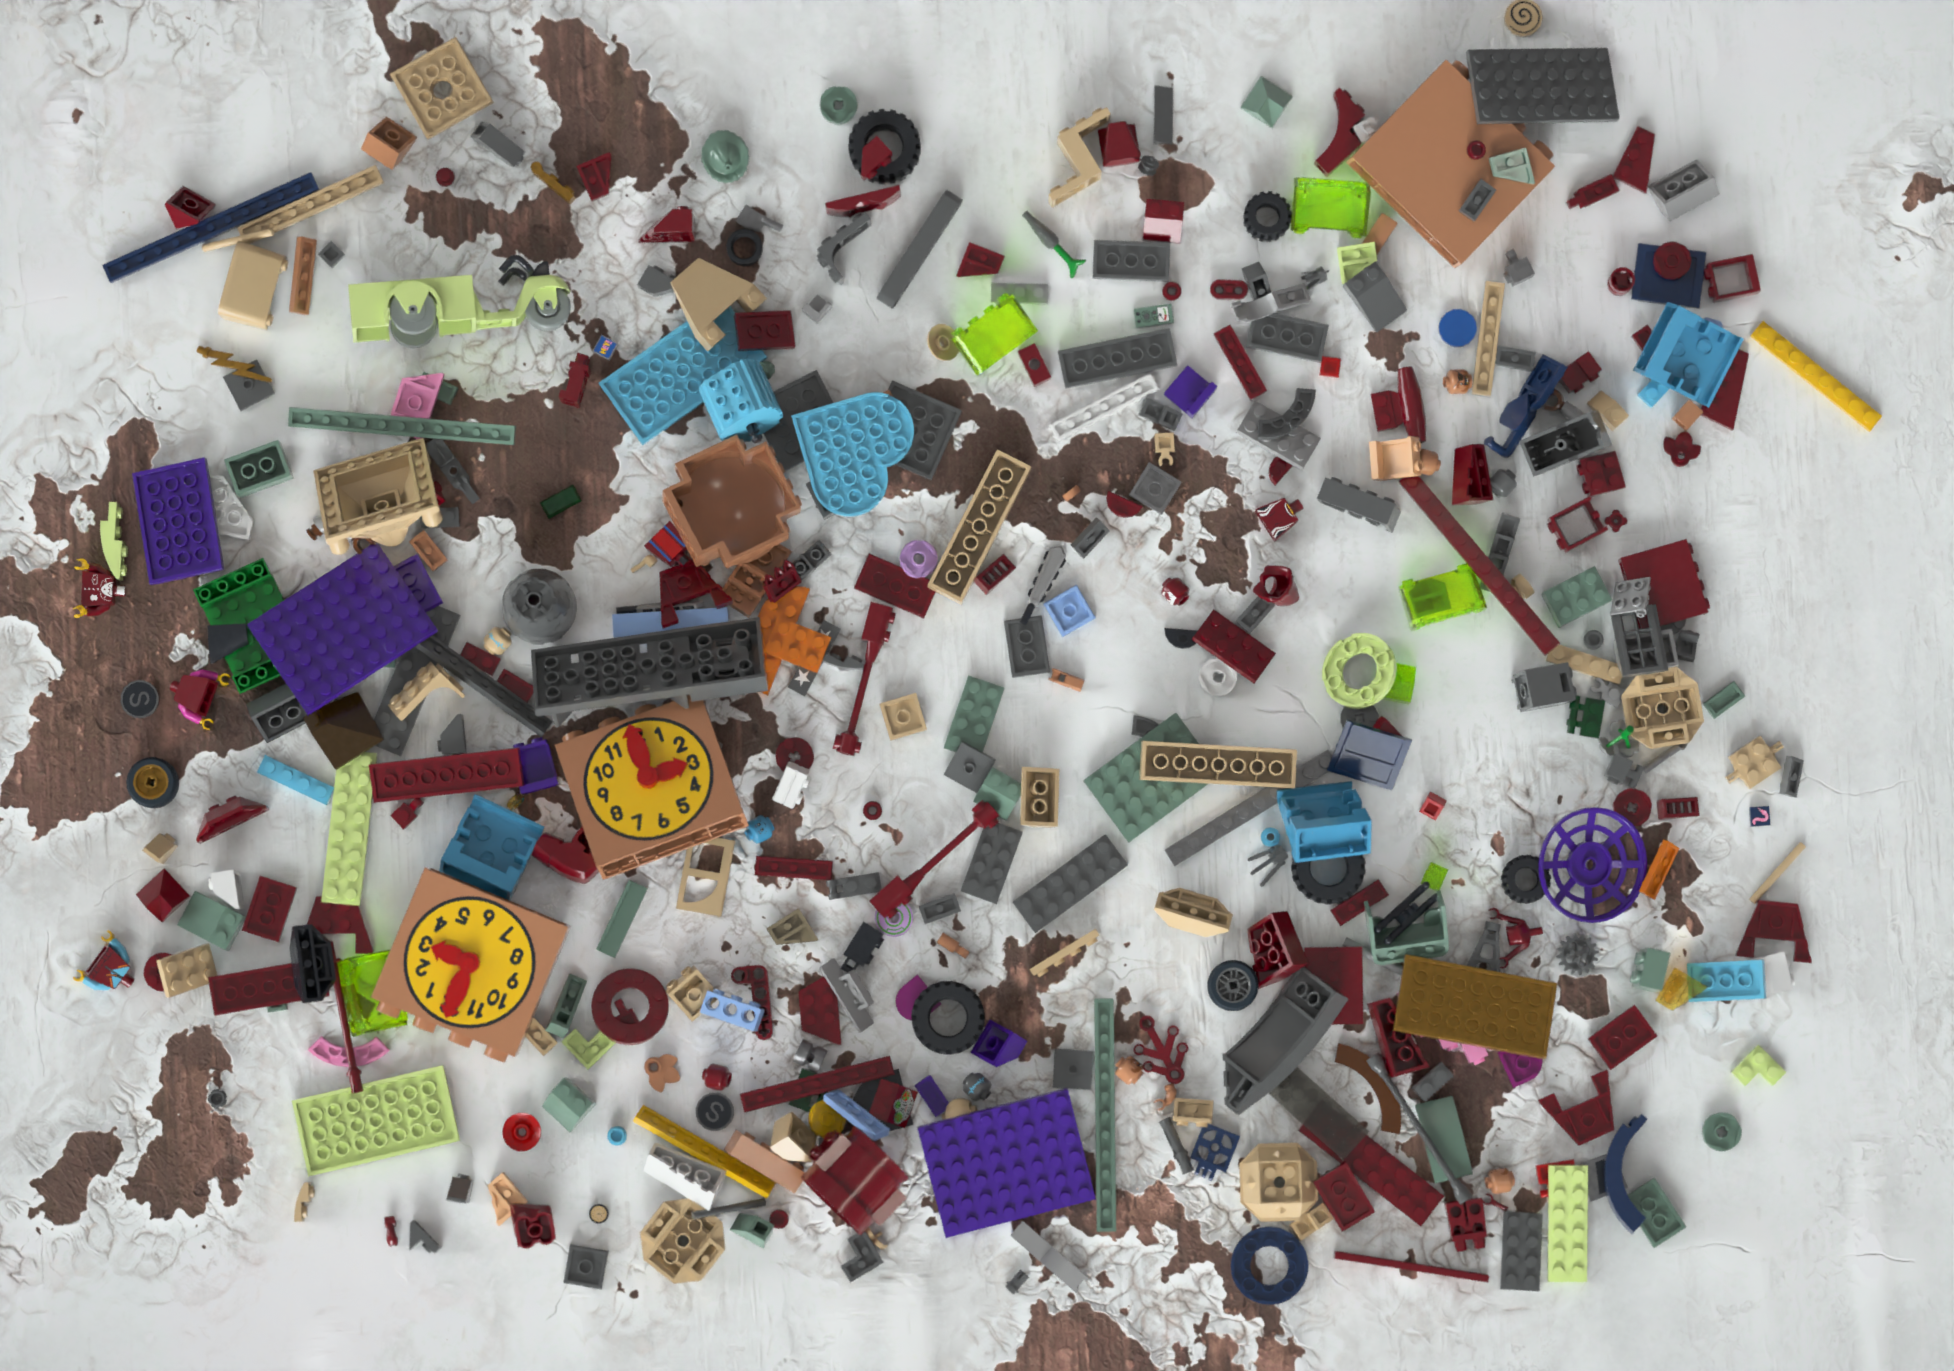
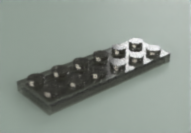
M1298 1067L1275 1089L1268 1093L1341 1160H1344L1369 1133L1362 1124Z

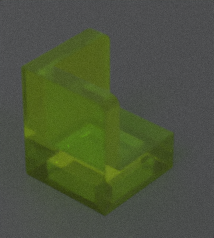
M1430 862L1421 884L1427 881L1430 883V889L1440 890L1448 869Z

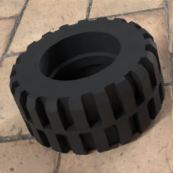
M879 109V112H874L873 110L868 112L866 117L863 115L859 118V122L855 123L852 127L848 144L850 160L855 170H858L859 175H861L862 150L867 145L868 139L874 133L883 130L896 133L903 145L900 156L887 166L878 168L876 170L878 173L872 179H868L872 183L876 181L881 185H885V182L894 184L896 180L900 179L902 181L906 178L907 174H911L914 171L915 165L917 166L921 154L919 133L917 128L914 127V123L910 119L908 120L903 113L898 114L896 110L892 109L890 111Z
M1363 855L1343 857L1346 862L1345 876L1339 883L1329 886L1320 884L1314 879L1310 870L1311 861L1295 863L1292 858V878L1297 885V889L1306 898L1319 904H1337L1351 897L1361 886L1366 872L1365 858Z
M940 981L927 987L916 999L911 1014L912 1027L919 1041L929 1050L945 1055L958 1054L969 1049L979 1039L985 1023V1012L980 998L968 986L956 981ZM942 1000L957 1001L965 1009L966 1024L956 1035L943 1036L937 1033L930 1023L932 1008Z

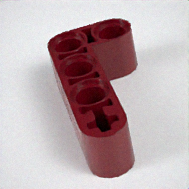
M762 965L736 967L731 972L733 982L739 985L751 984L752 1001L761 1004L760 1007H765L768 1010L767 1016L762 1018L761 1021L769 1020V1024L765 1023V1028L770 1032L766 1034V1037L759 1034V1030H762V1024H760L758 1031H755L759 1039L769 1040L773 1035L768 971ZM756 969L764 970V977L762 979L754 977ZM739 970L745 973V978L742 981L735 979V973ZM758 988L766 990V996L762 999L756 997L755 993Z

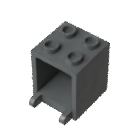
M1568 662L1526 669L1514 674L1511 681L1515 684L1519 704L1517 705V710L1520 709V712L1564 705L1576 700L1577 691L1572 683L1573 672Z

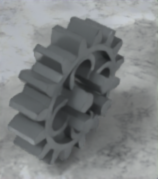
M1575 933L1573 934V939L1570 936H1566L1567 942L1561 941L1560 943L1563 947L1557 948L1561 954L1557 955L1556 958H1561L1562 960L1559 966L1565 965L1564 971L1570 969L1571 975H1574L1575 971H1577L1578 975H1582V970L1588 973V967H1595L1592 962L1598 961V958L1594 957V955L1599 953V951L1593 949L1596 943L1590 944L1592 938L1589 937L1585 940L1584 934H1581L1580 938H1578ZM1571 942L1576 944V951L1583 950L1584 946L1589 948L1588 953L1580 955V958L1586 962L1585 966L1579 965L1580 959L1578 957L1572 959L1571 963L1566 961L1567 956L1575 954V951L1569 946Z

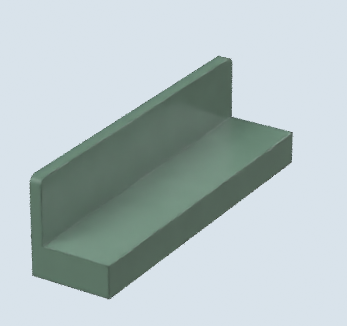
M631 880L628 881L596 950L616 958L648 888Z

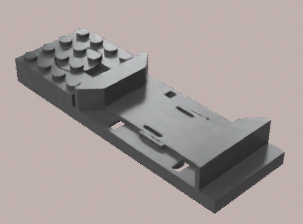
M759 617L531 650L536 717L552 714L555 727H560L572 711L669 697L683 708L688 709V695H690L693 702L768 691L763 633ZM647 644V653H640L639 645ZM571 654H578L579 662L572 663Z

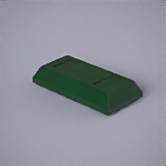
M572 484L541 501L540 504L548 519L578 504L582 499Z

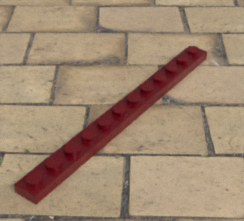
M1419 476L1402 478L1399 481L1401 487L1543 655L1546 656L1559 646L1560 642L1424 481Z

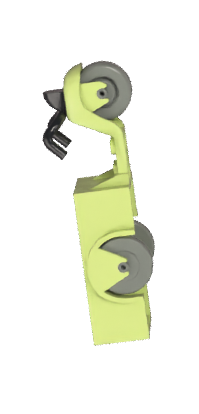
M519 255L508 257L499 267V270L504 273L498 280L501 285L504 286L513 275H517L525 281L514 311L499 309L498 312L490 313V310H483L473 290L472 275L349 284L353 343L380 340L390 341V320L393 337L399 344L407 348L423 347L433 339L437 327L436 318L439 327V337H443V335L476 333V330L518 326L525 317L535 328L542 331H553L562 327L569 318L571 304L568 295L570 290L562 278L550 275L548 261H543L534 270ZM517 262L524 268L526 273L519 268H510V266Z

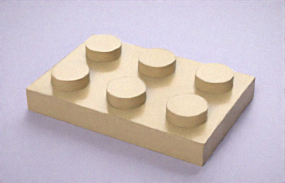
M202 944L156 960L166 998L209 984L208 977L217 976L209 944Z

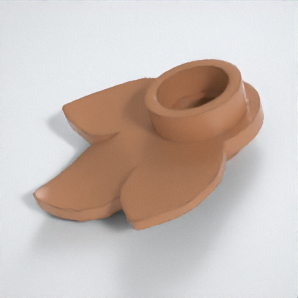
M664 1054L660 1058L651 1057L645 1062L644 1069L649 1075V1084L656 1091L663 1092L665 1083L680 1081V1075L673 1067L678 1060L675 1056ZM652 1063L658 1065L657 1070H651L650 1066Z

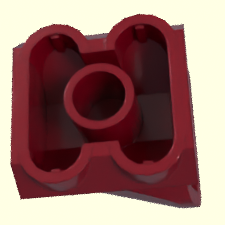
M1126 121L1109 123L1107 127L1098 129L1103 167L1128 165L1141 161L1135 124H1127Z
M510 1204L517 1247L529 1249L534 1244L549 1245L553 1240H556L551 1206Z

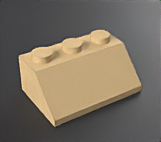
M1022 767L1020 825L1043 828L1058 827L1059 769Z

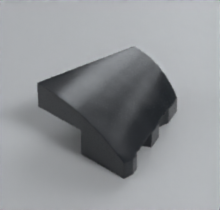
M247 624L207 625L211 664L249 644Z

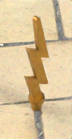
M198 346L197 353L202 354V357L217 359L211 365L237 369L232 375L272 382V379L248 371L255 367L253 364L227 360L234 354L211 350L209 347Z

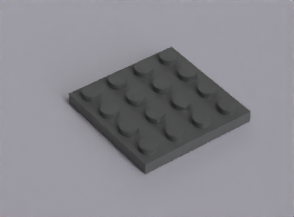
M817 370L774 391L783 412V417L779 420V424L763 434L769 446L773 447L776 453L775 457L778 463L782 464L784 471L805 462L791 415L833 403Z
M892 380L888 390L891 391L894 398L900 400L906 406L914 424V439L911 448L905 457L895 465L932 481L962 410Z

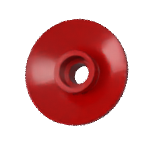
M528 1113L513 1114L503 1125V1139L515 1151H528L535 1147L540 1140V1124L534 1116ZM521 1128H524L526 1130V1134L524 1136H521L519 1134V1130Z

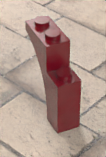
M1340 87L1333 94L1338 113L1336 134L1329 147L1314 162V165L1326 178L1361 147L1356 133H1351L1350 131L1353 126L1359 124L1364 119L1365 110L1360 104H1355L1351 100L1352 96L1347 90H1342Z

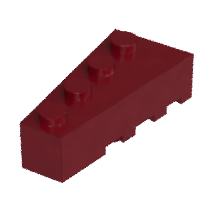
M1391 998L1368 1003V1010L1382 1058L1389 1072L1388 1076L1393 1078L1430 1067L1422 1056L1418 1045L1415 1044L1411 1034L1393 1031L1396 1007Z

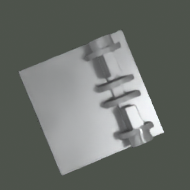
M1651 577L1615 582L1610 615L1635 612L1637 617H1644L1647 614L1646 605H1648V593L1651 589Z

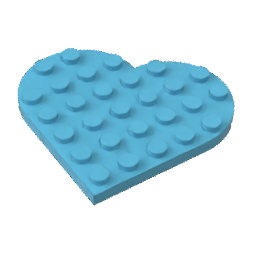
M872 392L791 415L814 494L822 506L836 515L845 517L860 516L874 509L881 502L887 490V468L895 465L905 457L914 439V424L906 406L889 394Z

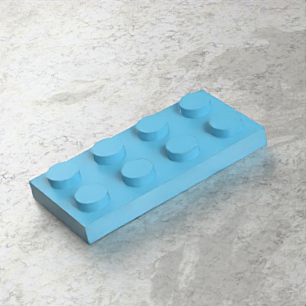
M1764 960L1687 963L1689 1002L1766 999Z

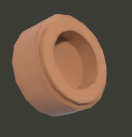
M1075 485L1063 494L1062 497L1065 501H1069L1081 489L1078 485Z

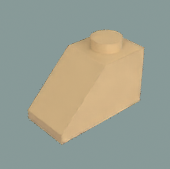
M1603 391L1597 393L1587 402V405L1593 411H1599L1602 421L1611 431H1614L1629 417L1627 412Z
M159 833L142 851L155 861L164 864L178 846L174 843L175 839L168 833L165 836Z

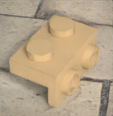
M1175 1098L1172 1120L1177 1122L1179 1126H1188V1123H1196V1127H1207L1208 1124H1212L1214 1101Z

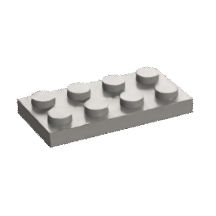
M1254 401L1236 433L1296 468L1303 470L1321 438L1299 426L1293 432L1280 438L1258 440V421L1272 419L1280 416V414Z

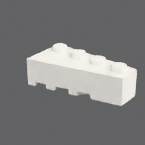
M654 1143L644 1167L646 1173L708 1211L722 1187L726 1171L657 1143Z

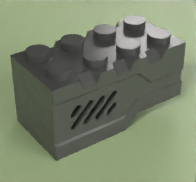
M1598 410L1591 411L1519 441L1533 477L1612 446Z

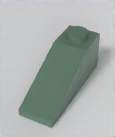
M572 974L568 975L545 1031L564 1038L570 1028L587 983L586 980Z

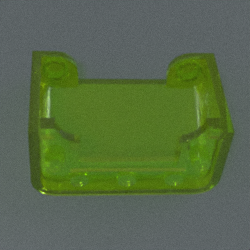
M1307 177L1294 178L1290 231H1294L1296 234H1305V231H1309V228L1347 231L1352 238L1367 236L1371 196L1370 186L1366 182Z
M1467 563L1457 566V570L1414 582L1413 579L1402 581V585L1398 587L1411 631L1418 630L1425 625L1430 626L1434 623L1466 614L1469 615L1472 612L1476 614L1487 609L1476 574Z
M390 950L348 957L337 963L350 1033L353 1037L407 1025V1012L401 1010L398 1018L388 1016L376 1010L379 1001L371 998Z

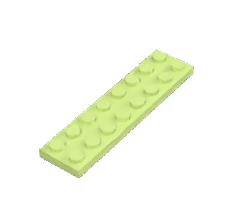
M364 752L336 770L322 903L361 906L373 799L369 764L377 763V753Z

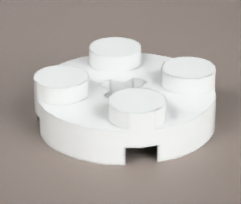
M1218 658L1208 660L1199 672V683L1202 689L1211 696L1221 697L1229 694L1237 682V672ZM1215 672L1223 674L1222 682L1219 683L1213 680Z

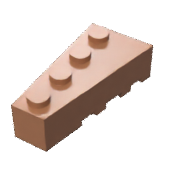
M735 1130L724 1150L795 1194L803 1181L800 1177L805 1173L802 1171L804 1167L795 1161L791 1164L786 1159H782L778 1154L770 1151L771 1148L766 1143L761 1142L759 1144L754 1141L756 1137L748 1132L743 1134Z

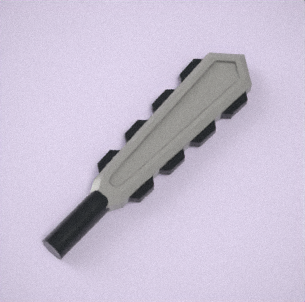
M1062 546L1053 547L1046 551L1043 558L1045 562L1038 569L1039 576L1034 578V587L1028 592V605L1020 623L1027 625L1034 608L1045 600V593L1050 591L1052 580H1056L1059 575V568H1063L1066 562V554Z
M692 599L677 604L673 608L674 610L698 609L704 606V601ZM661 602L616 607V613L661 611Z

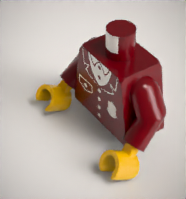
M76 559L82 562V566L75 567V569H85L86 571H82L81 605L73 608L80 611V614L74 615L75 618L83 615L99 616L109 610L112 605H115V596H126V585H116V578L112 576L109 570L99 564L87 562L85 559Z

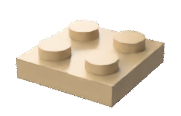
M916 693L879 704L890 741L927 730Z

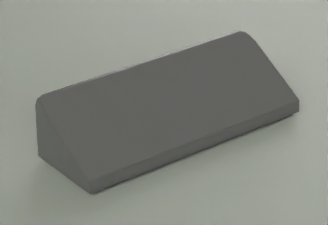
M1154 86V144H1173V88Z

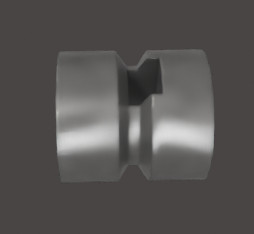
M803 1039L793 1062L801 1066L806 1064L808 1069L818 1073L828 1050L819 1046L813 1047V1043ZM810 1054L815 1056L814 1059L809 1058Z

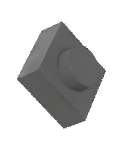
M332 241L318 253L331 268L345 256Z

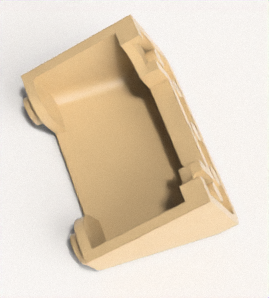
M238 241L219 303L218 314L222 319L267 330L268 326H271L273 322L270 307L279 274L287 270V257Z

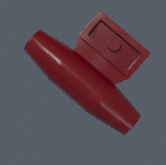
M1412 366L1397 369L1398 393L1387 390L1371 394L1377 431L1396 429L1404 423L1408 436L1418 437L1420 443L1426 442V416L1421 389Z

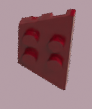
M823 976L798 992L801 1030L837 1045H842L838 998Z

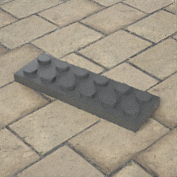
M1170 328L1058 351L1065 389L1177 366Z
M1105 834L1012 903L1034 933H1037L1127 867L1128 864Z

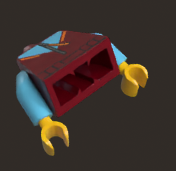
M107 930L110 938L105 939L101 936V939L106 942L105 946L86 972L76 970L81 973V978L73 977V979L79 982L83 981V984L94 990L116 989L120 983L129 988L135 978L127 974L131 968L128 964L130 958L126 948L114 937L111 931Z

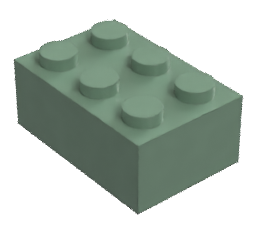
M279 440L224 459L236 495L239 498L294 479L283 446Z
M1595 566L1541 594L1558 628L1612 601Z
M1648 947L1641 949L1639 953L1636 952L1634 964H1637L1636 970L1632 971L1630 983H1633L1632 988L1650 992L1662 991L1670 952Z

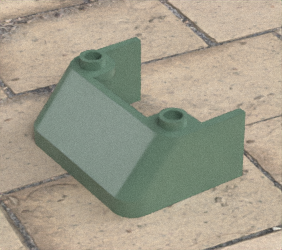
M1440 890L1437 891L1438 907L1428 909L1424 913V923L1410 925L1389 945L1384 944V939L1397 927H1385L1380 933H1375L1374 927L1383 918L1378 916L1372 917L1369 903L1364 901L1370 949L1373 961L1376 964L1387 965L1404 962L1406 954L1423 958L1441 957L1447 954L1449 951L1446 907Z

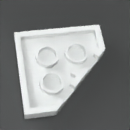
M209 473L219 534L250 541L254 524L250 515L226 478Z

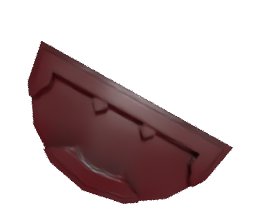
M1276 456L1272 460L1268 471L1271 482L1276 486L1293 465Z
M1110 491L1107 493V506L1117 517H1133L1143 507Z

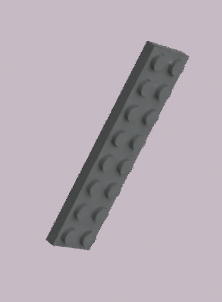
M437 606L426 612V614L438 630L433 636L448 646L461 615ZM417 646L401 655L374 718L384 738L382 742L375 746L398 756H401L426 697L403 721L393 713L388 704L394 695L399 694L403 690L404 685L408 681H412L417 676L419 669L425 667L430 661L435 666L438 664L417 649Z

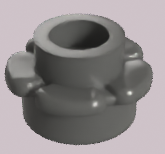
M215 1089L208 1096V1102L213 1108L223 1107L227 1102V1095L224 1091Z

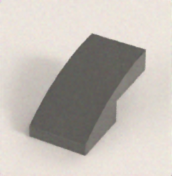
M1145 398L1138 416L1175 431L1183 413Z

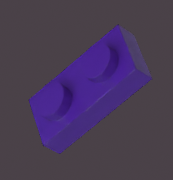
M928 1075L914 1085L935 1117L946 1111V1106L949 1102L931 1075Z

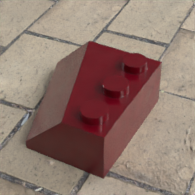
M678 206L677 209H672L658 219L639 238V243L696 242L695 217L692 209H689L688 206Z
M1288 911L1272 912L1247 929L1250 952L1254 956L1255 965H1252V968L1258 978V989L1282 981L1308 964Z

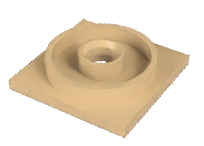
M456 37L390 74L427 140L494 103ZM442 81L449 83L452 87L450 96L445 99L437 98L433 92L435 85Z

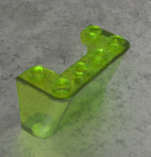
M1004 293L997 298L998 303L996 306L991 304L983 310L984 315L979 318L975 316L967 322L969 326L963 329L958 327L951 333L952 337L949 339L976 376L987 370L1038 331L1013 293Z

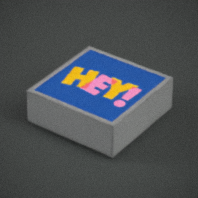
M601 335L592 352L610 361L619 344Z

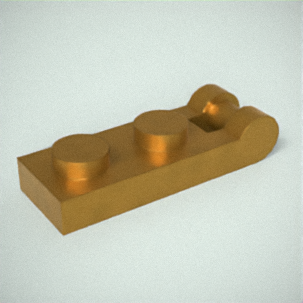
M536 161L531 164V170L538 179L570 205L574 202V191L567 185L563 187L559 184L560 180L554 174L550 173L548 175L543 170L540 162Z

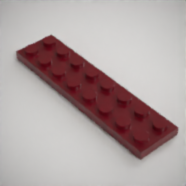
M519 747L369 764L374 803L524 786Z
M1323 1100L1320 1101L1298 1130L1340 1164L1346 1162L1355 1176L1420 1227L1444 1198L1443 1194Z

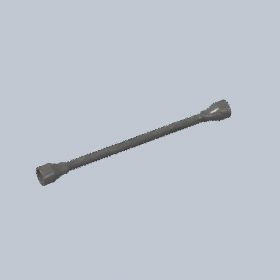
M1380 1053L1366 1060L1370 1068L1388 1085L1387 1087L1396 1097L1395 1099L1398 1104L1403 1108L1402 1110L1407 1114L1406 1116L1410 1118L1409 1120H1411L1412 1125L1421 1135V1139L1425 1141L1424 1143L1436 1158L1435 1160H1437L1438 1164H1440L1439 1166L1444 1171L1446 1177L1451 1181L1450 1185L1459 1204L1461 1205L1472 1198L1473 1195L1469 1189L1454 1176L1441 1153L1433 1145V1141H1431V1138L1423 1126H1421L1422 1124L1418 1122L1419 1120H1417L1416 1115L1410 1109L1405 1099H1403L1402 1094L1399 1093L1400 1091L1388 1076L1389 1072Z

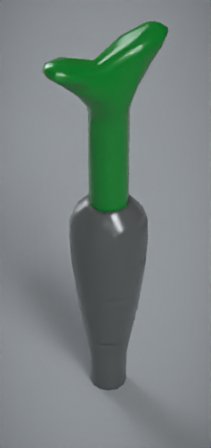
M1026 211L1022 216L1027 220L1041 242L1048 249H1054L1068 264L1070 278H1074L1078 266L1083 265L1086 259H1073L1059 245V238L1048 227Z

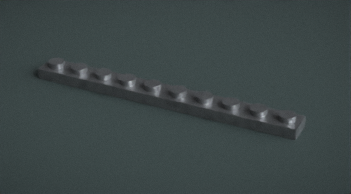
M1329 750L1296 769L1295 788L1305 787L1329 772L1327 767L1332 757ZM1264 788L1166 848V854L1174 866L1178 865L1277 804V790L1289 788Z

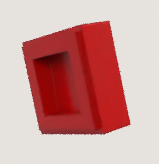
M1322 356L1319 376L1339 378L1341 358Z

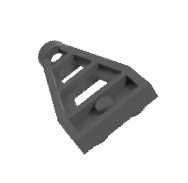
M1486 921L1484 932L1467 966L1476 968L1477 964L1484 962L1490 965L1491 971L1500 972L1499 931L1501 924ZM1488 931H1495V933L1490 934ZM1486 943L1493 946L1492 959L1480 956L1482 947Z

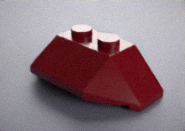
M236 795L226 800L227 803L221 806L216 804L208 809L209 812L204 815L196 841L199 844L206 842L270 809L268 806L243 797L237 798Z

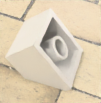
M228 870L210 873L211 878H208L210 890L213 889V893L235 909L245 910L239 871Z

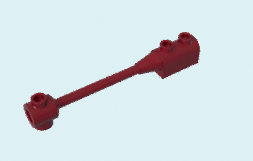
M874 602L870 603L861 641L867 642L865 665L848 730L840 735L836 734L833 749H836L838 753L855 756V753L860 752L862 742H858L859 737L855 734L872 665L884 642H889L891 631H887L889 623H894L896 613L892 612V607Z
M980 801L972 809L973 822L921 869L916 870L904 880L897 875L869 901L884 919L887 916L890 919L899 912L896 908L901 904L906 906L913 899L911 895L925 877L924 875L978 827L986 828L988 826L991 829L999 822L997 818L1000 815L988 802Z

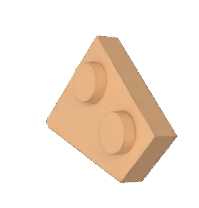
M504 1172L488 1184L498 1226L511 1217L510 1204H526L528 1202Z

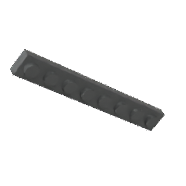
M433 635L417 645L416 648L540 737L544 735L553 721L545 715L536 717L534 707Z

